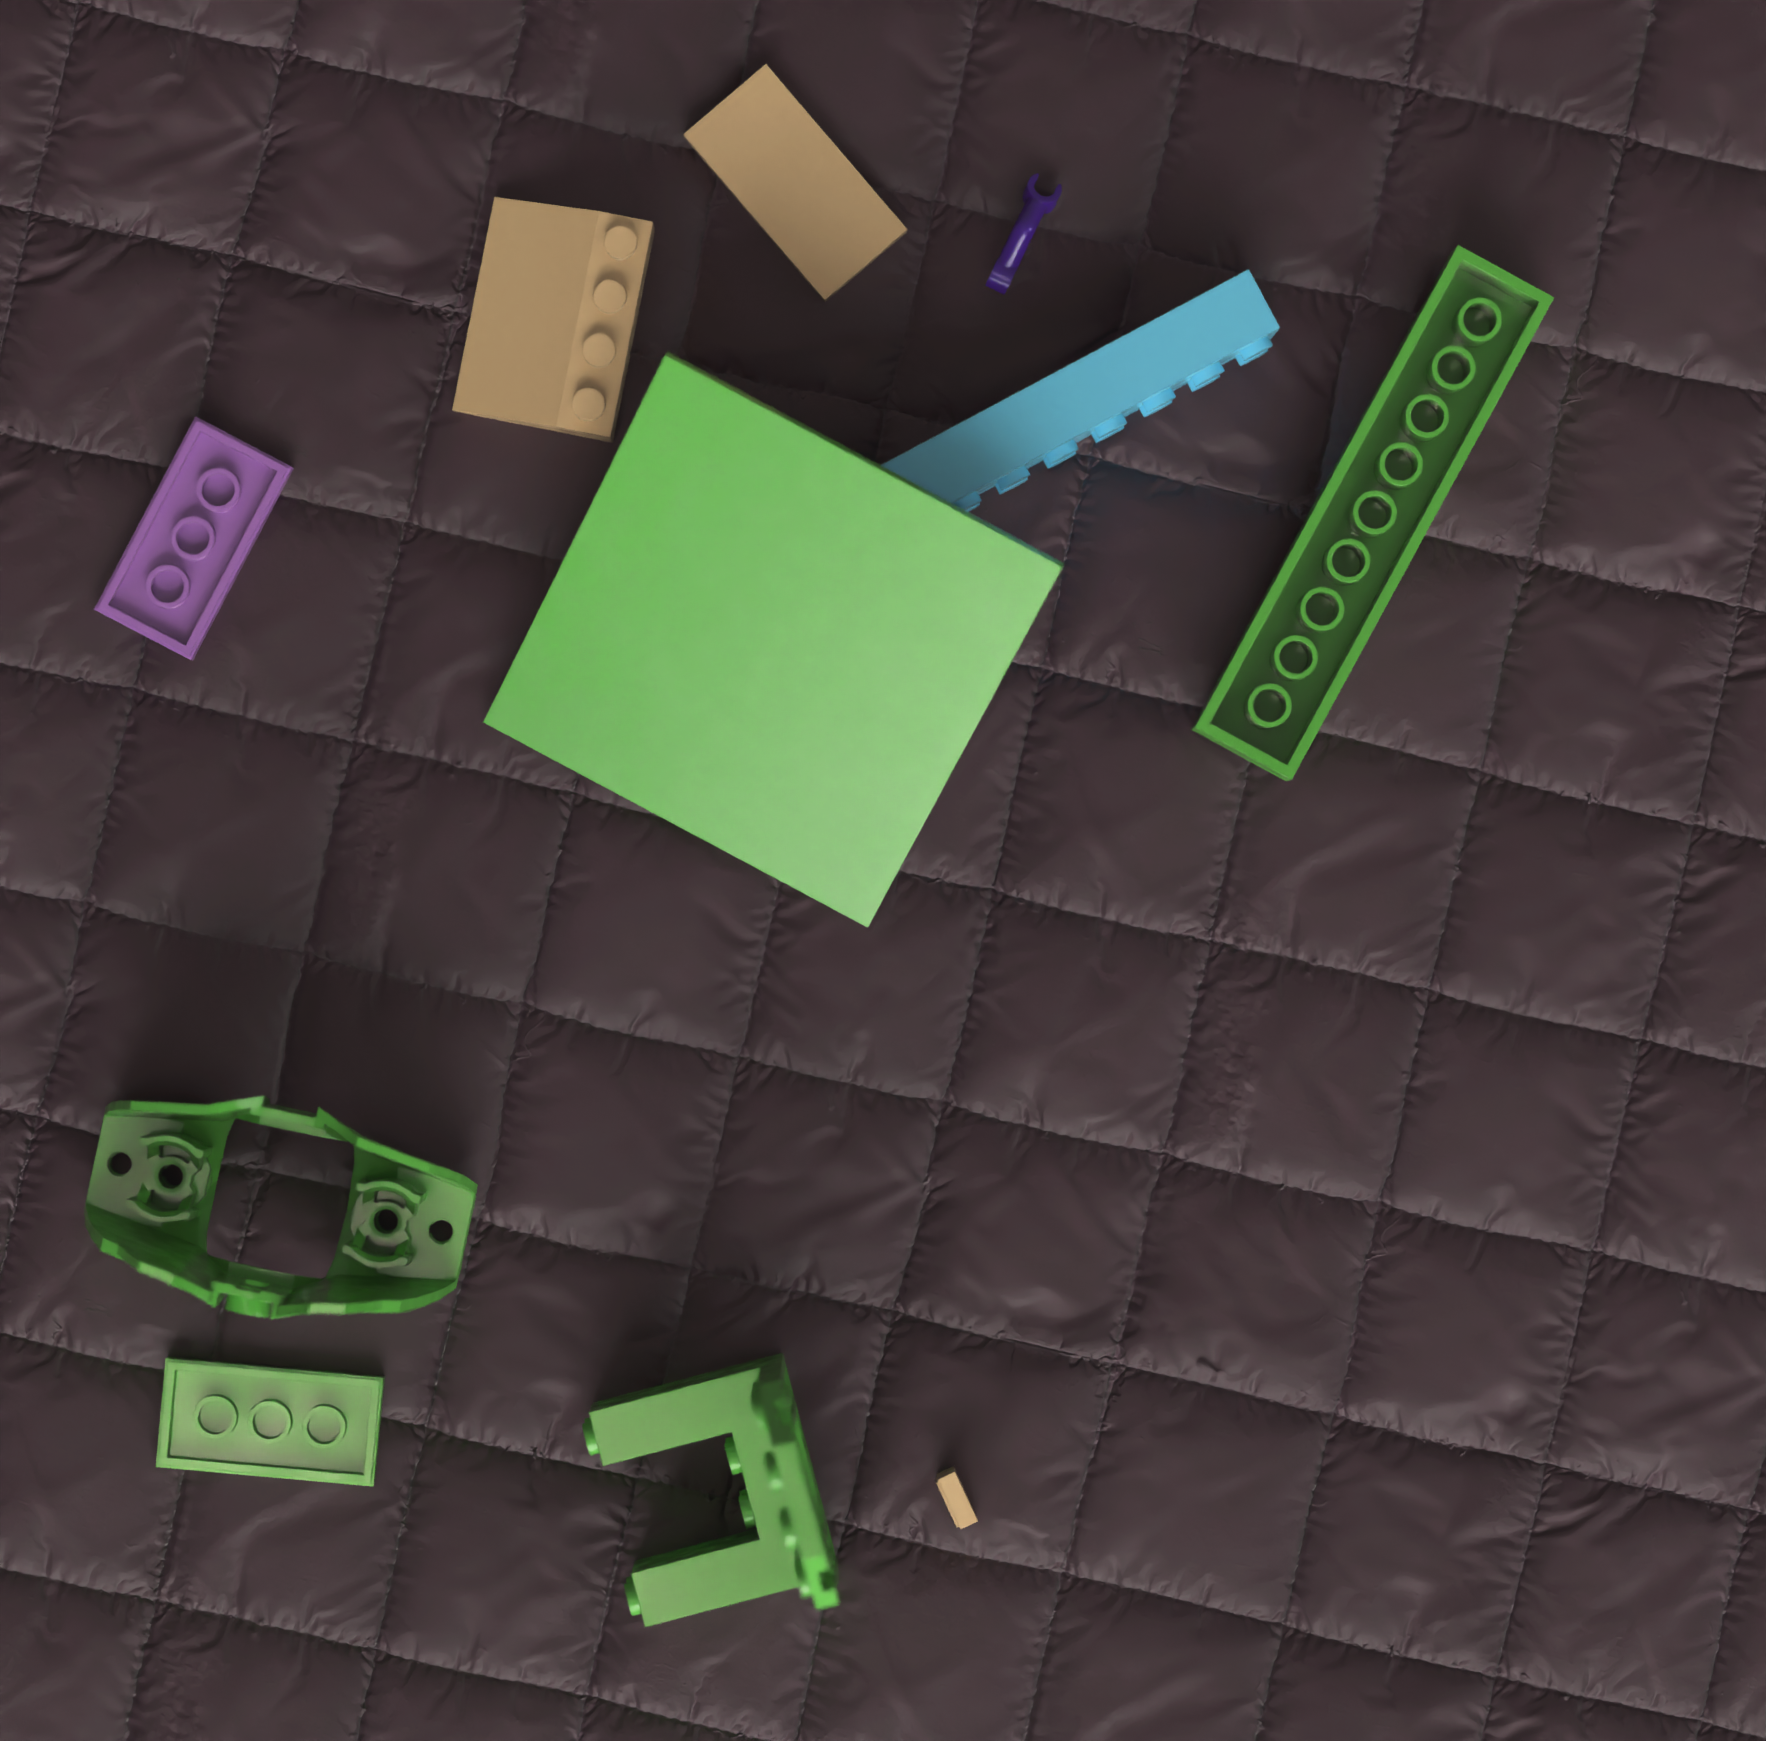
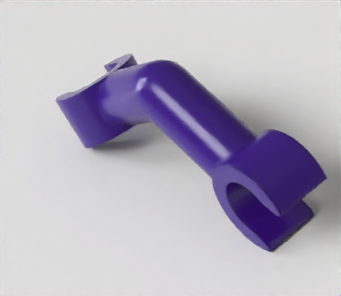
M1038 173L1032 175L1028 180L1022 195L1024 206L985 286L1005 295L1043 215L1054 210L1062 193L1061 184H1058L1053 195L1045 197L1038 194L1034 188L1039 176Z

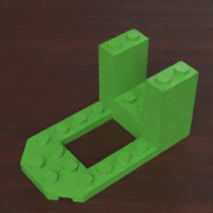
M783 1353L592 1404L589 1411L590 1417L584 1418L585 1423H582V1428L590 1456L600 1453L603 1466L732 1432L733 1436L725 1438L726 1443H724L732 1475L743 1473L746 1489L739 1491L740 1496L738 1498L746 1529L757 1527V1529L634 1561L631 1576L626 1577L627 1583L624 1584L631 1615L642 1614L645 1627L796 1587L800 1588L802 1598L813 1596L816 1609L839 1604L838 1561Z

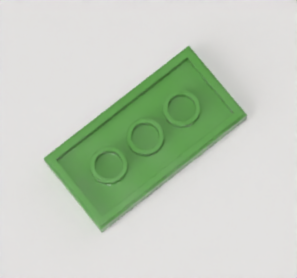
M166 1357L156 1467L374 1487L385 1376Z

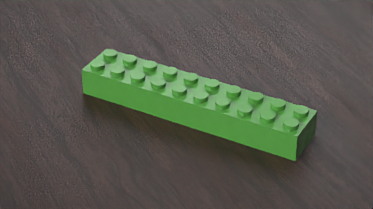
M1460 245L1454 248L1191 730L1284 781L1293 779L1555 297Z

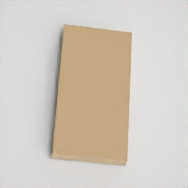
M767 64L683 134L687 142L824 302L908 231Z

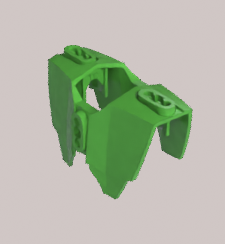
M266 1096L209 1105L119 1100L111 1102L105 1108L84 1207L85 1226L90 1238L100 1251L126 1261L139 1272L187 1291L214 1308L217 1307L227 1294L226 1310L256 1317L267 1318L271 1316L270 1320L311 1313H402L436 1302L456 1289L478 1184L458 1172L366 1138L319 1107L317 1113L270 1104V1099ZM235 1119L322 1138L351 1142L353 1144L354 1167L347 1212L335 1257L326 1277L316 1278L229 1261L207 1253V1231L227 1136ZM118 1153L127 1154L131 1159L132 1167L125 1174L116 1172L112 1166V1160ZM172 1164L178 1166L183 1173V1179L179 1185L169 1183L166 1176H162L163 1170ZM385 1209L393 1211L398 1218V1225L392 1230H387L380 1225L379 1215ZM439 1220L449 1222L452 1226L451 1237L445 1241L436 1239L433 1233L430 1232L431 1225Z

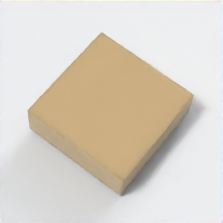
M954 1466L936 1474V1484L956 1527L963 1529L978 1522L977 1515Z

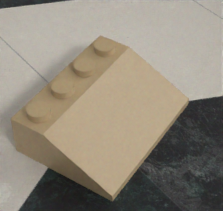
M494 197L452 411L613 443L655 228L653 222L595 210Z

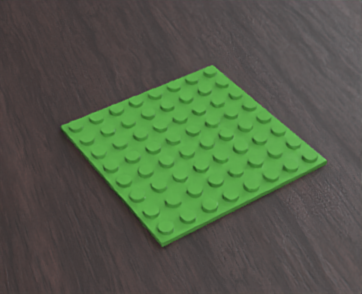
M667 352L483 723L868 928L1064 563Z

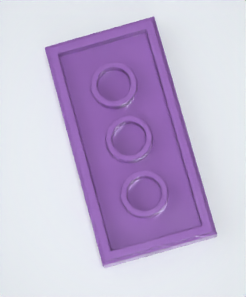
M195 416L94 610L193 661L294 468Z

